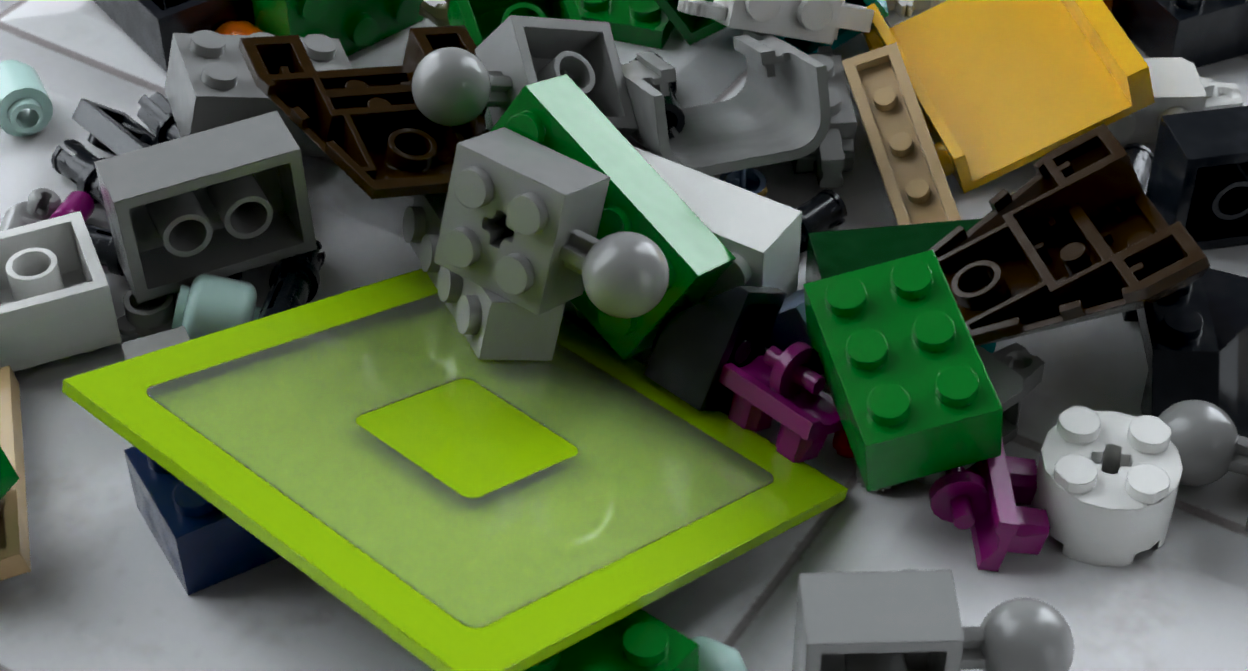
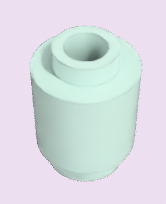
M17 60L0 62V127L6 133L18 137H26L40 132L48 125L52 118L53 105L37 72L28 64Z

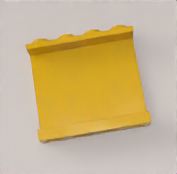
M946 0L891 28L888 27L875 3L866 6L867 9L875 11L870 33H863L869 50L872 51L897 43L930 136L935 143L934 147L945 177L953 174L964 194L1046 155L1048 152L1102 124L1107 126L1155 103L1149 66L1103 0Z

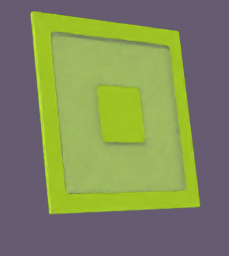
M422 268L63 379L62 392L434 671H524L845 500L848 488L807 463H794L776 451L774 443L754 431L743 429L728 419V416L721 411H698L644 375L645 365L631 357L623 360L610 344L562 316L552 361L479 360L464 334L458 331L453 315L445 302L440 300L438 290L428 273L424 272Z

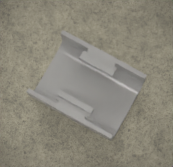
M743 30L744 35L733 37L734 49L746 56L747 78L742 90L736 96L726 101L681 109L685 116V125L680 133H678L675 127H672L671 130L674 138L669 139L664 96L670 95L668 83L677 81L676 70L651 51L637 53V60L629 61L628 64H621L638 127L630 136L650 153L709 176L803 158L821 145L830 127L831 111L827 65L771 34Z

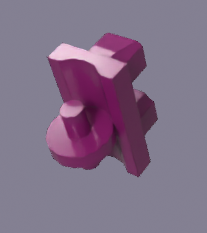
M796 342L785 351L772 346L764 355L758 356L744 367H738L733 363L723 365L718 382L733 391L728 419L743 429L755 432L770 428L773 419L781 423L782 425L775 443L776 451L790 461L801 463L818 457L827 435L844 430L832 397L822 391L826 384V379L816 373L819 363L818 352L807 343Z
M1003 440L1001 441V456L976 462L966 470L962 466L946 470L945 475L937 479L930 488L929 501L934 515L941 520L954 523L958 529H971L979 570L998 572L1007 552L1039 555L1049 535L1050 524L1046 509L1016 506V503L1030 505L1037 491L1036 460L1006 456Z

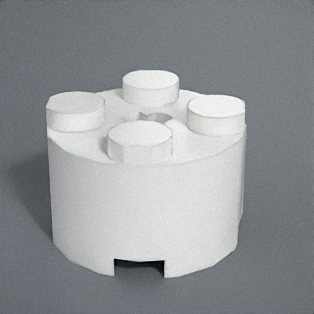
M1073 406L1060 413L1058 424L1048 431L1041 448L1037 469V491L1032 500L1031 508L1046 509L1050 524L1049 535L1064 544L1063 555L1072 560L1096 567H1125L1133 564L1135 554L1150 550L1154 545L1158 550L1164 544L1183 467L1179 451L1170 440L1171 428L1161 419L1152 415L1135 417L1116 411H1093L1084 406Z

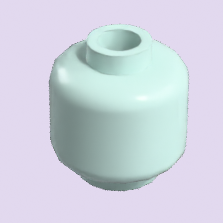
M207 273L200 274L193 280L191 286L181 284L171 329L185 326L190 340L257 320L262 307L256 306V289L251 283Z

